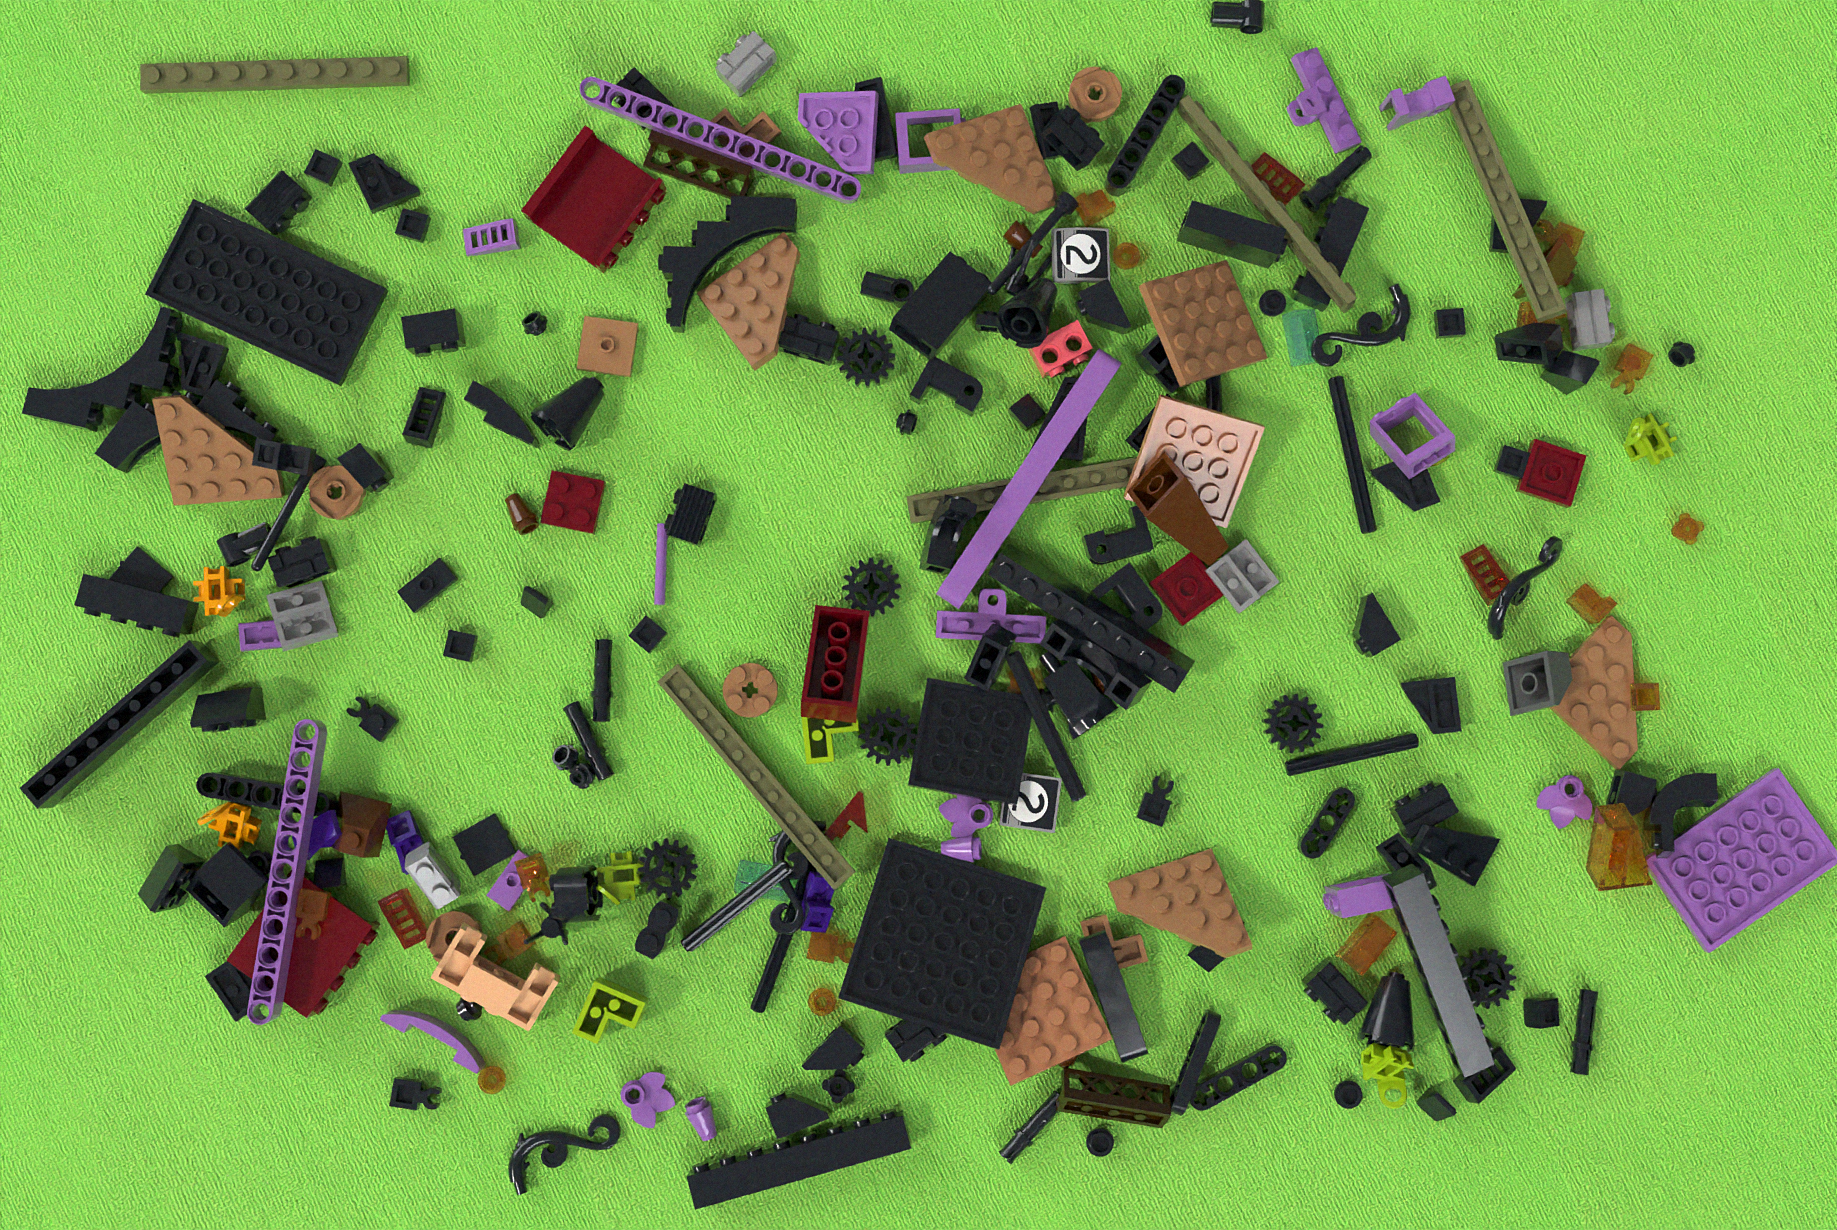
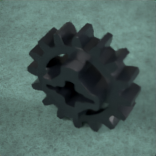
M863 328L862 335H858L854 330L852 331L853 339L843 338L846 347H838V351L843 356L837 357V363H844L839 368L840 373L848 372L845 377L846 381L849 382L854 378L856 387L861 382H865L866 388H869L872 381L879 386L880 377L884 379L889 378L886 370H894V365L889 362L895 360V354L889 353L893 349L892 343L885 345L887 336L883 335L878 338L877 330L875 329L871 335L867 334L866 328ZM870 342L878 345L882 349V351L875 350L870 345ZM860 343L856 351H851L856 344ZM865 348H867V353H869L870 357L867 369L862 359L865 354ZM850 365L857 366L862 371V375L855 372ZM877 365H882L877 372L872 374V370Z
M869 558L866 565L862 560H859L858 569L853 566L850 567L853 573L852 576L844 575V579L849 582V585L842 586L843 591H849V594L844 599L845 601L853 600L851 609L860 607V610L870 611L871 617L875 616V611L877 610L882 615H885L884 607L888 606L893 609L894 605L891 600H899L900 598L895 593V590L901 589V585L894 583L899 578V575H891L890 572L893 566L889 565L884 568V560L882 559L878 564H874L873 558ZM876 570L882 572L889 582L881 581L876 576ZM866 571V577L861 582L854 583L856 578ZM871 575H873L875 585L880 586L879 589H875L873 600H871L869 591L864 589V586H869ZM889 592L888 597L877 605V599L881 594ZM854 593L863 594L867 598V605L860 602Z
M1292 694L1290 700L1287 695H1282L1281 703L1273 700L1271 703L1274 709H1265L1269 719H1262V723L1268 724V728L1263 733L1272 735L1268 742L1270 744L1278 742L1277 750H1283L1287 746L1288 753H1293L1295 747L1299 752H1304V744L1308 747H1313L1314 743L1311 739H1320L1321 736L1316 730L1324 726L1321 723H1317V719L1322 717V713H1314L1317 707L1316 703L1307 705L1308 697H1303L1298 701V694ZM1288 706L1286 713L1281 717H1277L1279 711ZM1301 708L1307 713L1309 720H1306L1301 714ZM1293 719L1295 722L1302 723L1303 726L1293 727L1292 729V726L1282 722ZM1276 727H1279L1284 733V739L1278 734ZM1304 730H1309L1303 739L1297 741L1299 734Z
M887 707L886 713L883 714L879 709H876L877 716L873 718L868 714L866 717L870 721L869 724H861V727L866 731L864 734H859L858 738L865 739L866 743L860 747L861 749L868 748L870 750L866 756L867 758L873 755L876 756V764H879L882 759H885L887 766H890L891 759H895L897 764H900V756L904 755L909 758L910 755L907 749H915L911 739H916L917 734H911V730L916 725H908L907 721L910 716L906 715L902 718L900 716L901 709L899 708L895 714L891 713L890 707ZM886 718H894L903 725L893 727L888 724ZM877 722L879 731L875 737L870 738V731ZM883 724H885L890 732L895 731L896 736L893 737L894 749H892L887 741L881 740V736L884 735ZM907 734L906 743L899 751L897 746L899 738ZM882 745L888 748L890 755L881 754L874 747Z
M666 838L663 840L662 846L657 841H654L652 843L653 850L647 847L644 849L643 853L646 857L638 859V863L643 865V867L638 868L636 874L644 876L639 881V884H648L647 894L654 890L656 891L655 898L658 899L663 893L666 899L670 900L672 893L680 897L683 894L681 888L687 891L691 888L688 881L696 879L697 876L691 872L695 871L698 865L691 864L690 861L693 860L695 855H687L685 853L688 849L687 845L679 848V840H675L673 845H669V841ZM667 852L673 853V854L677 855L678 857H674V856L668 855ZM654 857L656 866L652 871H649L650 861ZM664 864L666 867L671 866L673 868L670 874L668 871L663 872L661 870ZM685 867V874L680 882L678 873L679 870ZM656 881L666 883L667 887L659 885Z
M1479 947V953L1470 949L1469 958L1460 956L1463 962L1460 967L1465 972L1467 979L1469 977L1472 983L1471 988L1468 982L1465 983V986L1476 1000L1477 1005L1475 1007H1478L1481 1003L1482 1007L1489 1009L1490 1002L1499 1007L1500 998L1509 1000L1506 991L1515 990L1510 985V981L1515 980L1516 976L1509 974V971L1514 966L1509 963L1504 964L1508 958L1503 954L1497 956V950L1491 948L1488 952L1484 947ZM1480 961L1479 965L1472 967L1474 963ZM1498 968H1499L1500 973H1501V979H1500L1499 974H1498V972H1497V969H1498ZM1476 974L1487 975L1488 978L1493 979V982L1483 981ZM1497 988V990H1496L1495 992H1493L1492 994L1489 995V992H1490V991H1492V990H1494V989Z

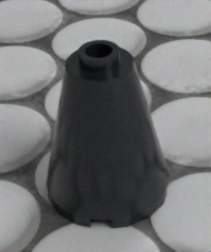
M1037 278L1001 306L996 316L997 329L1007 341L1010 338L1017 342L1015 346L1031 349L1039 346L1046 339L1057 297L1056 285L1047 278Z
M584 376L535 408L531 412L532 415L530 417L542 433L547 437L551 435L557 439L554 442L556 445L564 450L571 451L576 446L604 397L602 390L604 386L595 377L588 378Z
M1388 972V976L1381 977L1359 1030L1358 1041L1362 1042L1364 1038H1368L1367 1044L1369 1045L1376 1043L1385 1047L1393 1046L1397 1048L1407 1046V1052H1414L1410 982L1405 980L1404 974Z

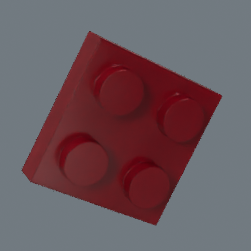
M1538 439L1531 440L1528 450L1530 453L1523 478L1519 480L1516 491L1566 508L1571 507L1587 455Z
M551 470L540 523L595 535L606 482Z
M1192 552L1148 583L1181 627L1223 596L1222 592L1205 572L1207 569L1205 565Z

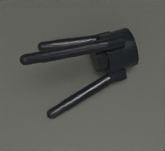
M1035 239L1031 240L1019 271H1015L1004 284L1003 290L1012 296H1015L1035 279L1040 278L1052 262L1051 253L1028 282L1029 277L1024 272L1036 245ZM1012 246L1008 263L1015 256L1016 249Z
M542 902L540 906L549 914V917L543 920L541 930L525 939L524 944L532 943L543 936L548 938L561 936L563 944L568 945L569 931L565 929L566 924L561 923L559 919H553L551 907Z

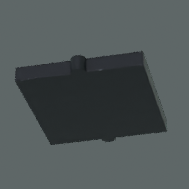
M137 546L125 561H120L119 568L108 580L162 593V590L174 576Z
M495 813L452 837L462 854L460 858L465 860L473 876L482 873L516 853L508 837L509 831L504 830Z

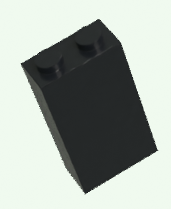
M1193 200L1184 215L1177 238L1179 242L1269 269L1273 262H1278L1280 255L1284 254L1288 239L1284 238L1285 228Z
M950 251L896 313L889 330L932 362L987 297V288L992 282L989 281L985 274L977 272L969 266L962 257L956 256Z

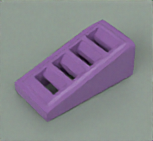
M513 218L463 229L467 257L520 249L518 227ZM507 230L508 240H503L502 231ZM492 232H497L498 242L496 243L493 242ZM487 233V245L483 244L482 234ZM471 235H477L478 247L473 248Z

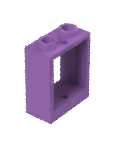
M960 108L895 113L899 173L952 170L946 166L941 167L934 163L932 157L910 158L907 125L953 122V125L965 122V117L960 118Z
M1416 393L1409 397L1401 398L1393 407L1377 413L1370 420L1371 437L1408 479H1411L1455 451V435ZM1414 415L1434 438L1408 455H1405L1386 432Z
M1390 873L1325 886L1326 893L1323 894V902L1326 910H1330L1331 914L1338 917L1347 918L1393 908L1382 880L1383 876Z

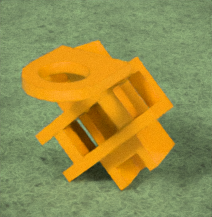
M220 566V569L204 567V581H193V585L199 587V597H194V602H205V616L219 615L227 617L241 600H245V580L242 578L230 579L229 569L225 566ZM236 584H238V594H236ZM212 586H214V597H212Z
M227 802L207 811L197 822L199 825L215 819L209 823L208 828L220 832L217 846L222 847L226 842H231L240 850L244 845V841L252 844L255 843L259 837L262 820L250 816L252 807L237 802Z

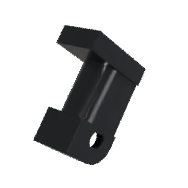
M936 357L932 362L928 361L910 393V400L920 404L930 387L955 401L954 408L972 417L981 402L983 387L976 378ZM970 390L973 392V395L968 396L965 394V391Z
M1133 506L1128 510L1132 528L1106 535L1104 530L1082 537L1086 556L1092 564L1104 565L1148 553L1154 549L1146 518L1138 506ZM1102 547L1104 554H1099L1096 548Z
M1130 563L1126 564L1090 592L1093 597L1100 599L1110 590H1113L1131 613L1128 619L1146 630L1158 622L1162 616L1160 602ZM1144 608L1150 609V616L1144 614Z

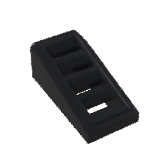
M419 387L402 433L406 442L432 448L446 399L445 392ZM424 399L433 400L436 403L435 405L424 403ZM421 409L431 411L432 414L421 413ZM418 420L428 422V425L419 424Z
M1497 1046L1491 1055L1493 1060L1496 1059L1501 1065L1502 1071H1499L1494 1064L1488 1067L1494 1075L1493 1077L1489 1075L1486 1069H1483L1466 1078L1460 1074L1453 1080L1469 1103L1479 1104L1516 1070L1501 1046ZM1478 1075H1480L1482 1080L1485 1082L1484 1084L1480 1082V1080L1477 1077Z

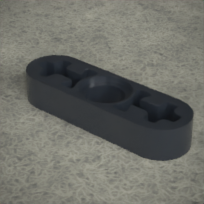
M1335 788L1328 794L1298 841V850L1303 856L1315 859L1324 853L1355 804V797L1350 790ZM1345 794L1344 799L1347 801V804L1339 805L1336 812L1341 813L1339 817L1334 812L1326 810L1328 806L1333 809L1338 803L1335 799L1336 795L1342 796ZM1324 815L1331 816L1334 822L1333 827L1328 831L1322 830L1319 826V820ZM1313 829L1319 834L1326 835L1324 840L1320 837L1316 840L1315 846L1318 847L1316 851L1311 850L1309 853L1307 852L1308 846L1305 845L1306 841H1313L1317 836L1312 833Z

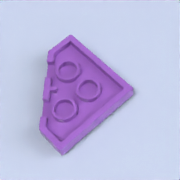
M876 91L799 93V122L813 135L847 174H874L879 94Z

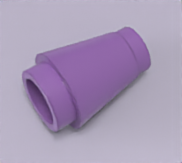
M970 835L942 841L941 854L962 861L974 862L981 859L982 856L981 838Z
M704 1096L689 1101L685 1105V1115L702 1141L714 1138L717 1135L711 1102L707 1101Z

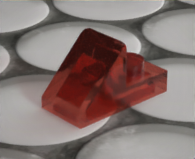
M860 790L825 832L824 835L832 841L836 836L840 839L843 838L851 828L847 824L849 820L868 833L864 793Z

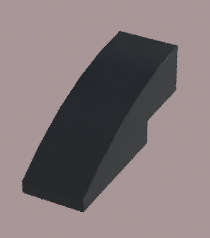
M473 380L464 400L470 405L487 412L483 421L497 430L538 448L539 442L523 418L502 398Z

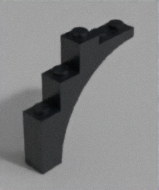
M731 196V205H726V221L730 222L697 221V229L692 230V245L696 247H663V254H659L658 269L662 271L665 279L672 280L668 281L667 287L668 298H671V308L666 309V323L670 324L673 332L684 333L687 312L694 293L705 275L721 258L736 247L756 238L783 232L796 233L798 207L796 199Z
M161 306L154 327L143 345L127 362L111 374L92 383L74 388L54 390L28 387L22 414L35 419L97 432L98 426L102 424L104 418L103 407L126 411L133 401L141 403V388L173 394L174 388L179 384L180 376L178 373L179 368L171 365L170 360L174 358L176 353L175 341L177 333L181 332L182 315L171 308Z
M216 380L202 400L188 391L184 395L175 390L171 395L186 396L203 413H208L224 425L226 430L241 431L259 439L282 443L284 441L283 438L277 435L279 429L267 421L262 424L255 419L258 414L245 406L248 400L240 395L243 390L230 381L224 384ZM133 401L94 454L115 469L128 473L144 455L161 444L154 406L148 402L142 405Z

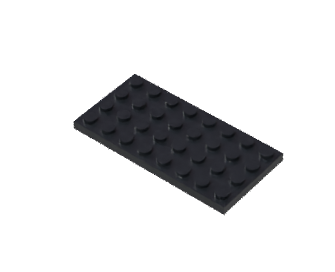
M193 199L145 295L342 386L389 290Z

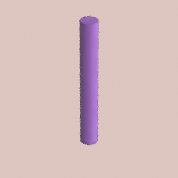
M665 523L657 524L654 605H665L668 539L666 535L668 530L664 529Z

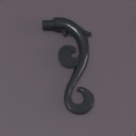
M1399 283L1389 287V291L1394 299L1392 301L1394 308L1391 311V315L1395 314V318L1387 330L1379 334H1373L1370 330L1371 326L1378 331L1383 325V320L1376 312H1367L1357 320L1356 329L1359 335L1328 332L1317 336L1312 342L1310 349L1314 361L1324 367H1331L1339 362L1342 356V346L1339 344L1335 345L1334 353L1328 355L1322 349V344L1327 340H1337L1364 347L1385 345L1394 341L1397 337H1400L1401 341L1404 342L1407 325L1411 316V306L1407 294H1403Z
M1556 536L1550 537L1544 543L1539 553L1538 560L1543 563L1518 574L1497 596L1487 619V629L1493 639L1499 640L1503 637L1504 619L1510 603L1515 606L1520 605L1529 593L1530 580L1547 570L1557 561L1563 547L1562 539Z
M813 821L822 832L826 831V821ZM783 829L769 838V842H775L772 854L773 866L778 861L785 860V852L792 841ZM794 852L787 857L788 861L794 863V866L791 867V873L779 882L796 911L795 919L790 923L782 921L783 911L789 908V905L786 903L777 905L770 913V925L775 932L781 935L794 934L801 928L804 921L802 904L790 881L801 879L809 869L808 859L799 852Z
M608 1114L598 1115L592 1120L588 1128V1135L590 1137L594 1136L595 1130L599 1127H605L609 1132V1138L600 1143L563 1131L550 1130L538 1132L528 1136L526 1139L523 1133H520L508 1165L510 1183H514L516 1194L521 1195L528 1192L524 1178H526L525 1170L530 1165V1162L525 1163L530 1152L536 1147L543 1144H553L555 1146L554 1152L549 1151L548 1147H545L541 1153V1160L548 1168H556L567 1159V1144L590 1150H606L613 1147L621 1135L619 1122Z

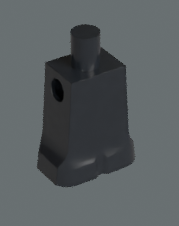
M1049 651L1039 658L1050 674L1043 679V684L1051 692L1056 705L1065 717L1072 740L1119 708L1111 699L1106 698L1096 689L1076 663L1069 661L1063 665Z

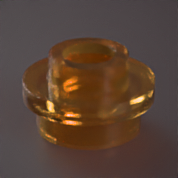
M1121 243L1113 252L1114 263L1124 270L1134 268L1140 259V252L1132 243ZM1123 253L1130 254L1131 259L1125 261L1122 259L1121 255Z
M818 988L810 994L808 1005L815 1015L826 1016L834 1010L836 998L829 989ZM825 997L827 1005L819 1006L817 999Z
M488 1066L479 1073L478 1085L484 1093L496 1094L504 1088L506 1075L500 1067ZM489 1075L496 1076V1084H491L488 1081Z

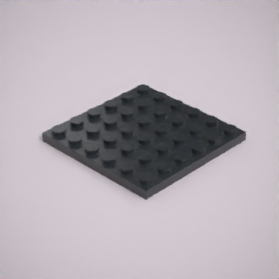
M888 838L838 999L999 1050L1047 887Z

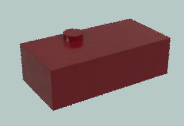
M815 605L801 696V717L856 723L870 611Z

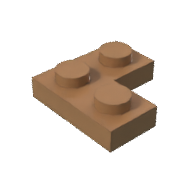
M726 108L710 121L767 144H770L781 134V130L764 111L744 128ZM724 135L716 137V140L722 147H726L729 144L728 137ZM744 145L740 149V154L743 157L748 158L755 153V149L750 145Z
M1106 914L1079 921L1084 937L1102 930L1106 931L1119 969L1148 961L1140 933L1114 940Z

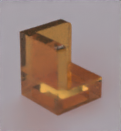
M1102 189L1088 196L1084 192L1075 197L1078 202L1076 211L1086 228L1114 213L1117 206L1114 201H1108Z
M1586 583L1582 584L1566 601L1589 625L1599 623L1618 604L1610 596L1601 598Z

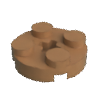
M1088 67L1081 70L1075 75L1070 84L1068 94L1069 105L1080 113L1081 120L1086 123L1101 122L1110 118L1120 105L1122 96L1120 81L1112 72L1100 70L1101 67ZM1091 89H1094L1096 92L1101 91L1102 94L1099 96V100L1089 98Z
M340 465L326 466L319 469L312 476L308 486L310 490L309 502L312 508L318 514L329 519L344 520L352 516L360 509L366 496V490ZM341 486L342 496L332 499L333 492L331 488H339Z
M745 663L733 668L723 684V697L728 708L743 717L753 718L764 714L775 704L778 696V685L772 673L764 666L756 663ZM752 682L753 686L758 688V693L753 694L752 698H747V693L743 692V687H748V684Z
M453 910L441 914L431 922L426 933V944L433 955L432 957L438 963L440 962L452 941L448 939V935L454 934L455 931L458 932L463 922L483 933L481 922L470 913L461 910Z

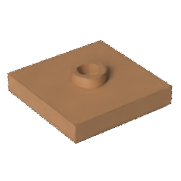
M585 316L577 369L631 378L639 324Z

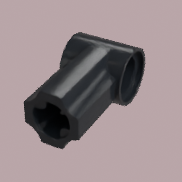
M1244 0L1241 3L1213 1L1210 18L1211 27L1236 28L1244 34L1261 33L1264 25L1265 3L1261 0Z
M866 271L860 294L889 302L898 308H902L914 294V288L912 283L905 278L894 279ZM899 289L909 290V295L906 298L900 299L895 296Z
M263 522L241 533L235 532L225 535L216 541L227 567L243 564L251 559V555L258 553L271 529L267 522Z

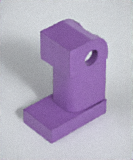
M1445 75L1428 81L1423 88L1404 95L1401 88L1392 90L1379 108L1382 112L1394 107L1396 115L1387 125L1388 131L1399 128L1401 125L1426 116L1436 115L1448 109L1455 101V98Z

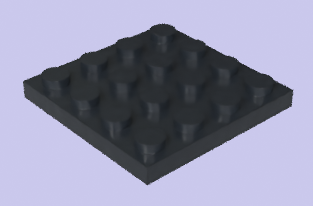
M927 678L908 786L1016 806L1032 718L1023 695L992 689L986 691L976 686Z

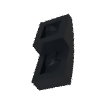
M256 438L252 465L312 476L317 449Z

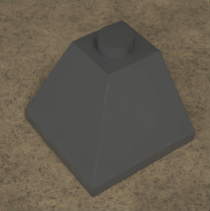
M1543 651L1503 662L1510 716L1560 704L1573 680L1569 653Z

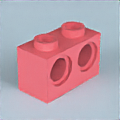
M1076 320L1047 335L1046 339L1039 346L1031 349L1028 348V351L1042 378L1048 375L1054 378L1065 372L1064 367L1072 363L1077 366L1089 359L1088 355L1093 348L1079 321ZM1076 340L1080 344V349L1071 351L1068 349L1066 342ZM1046 352H1051L1055 354L1057 361L1047 363L1043 360L1042 355Z

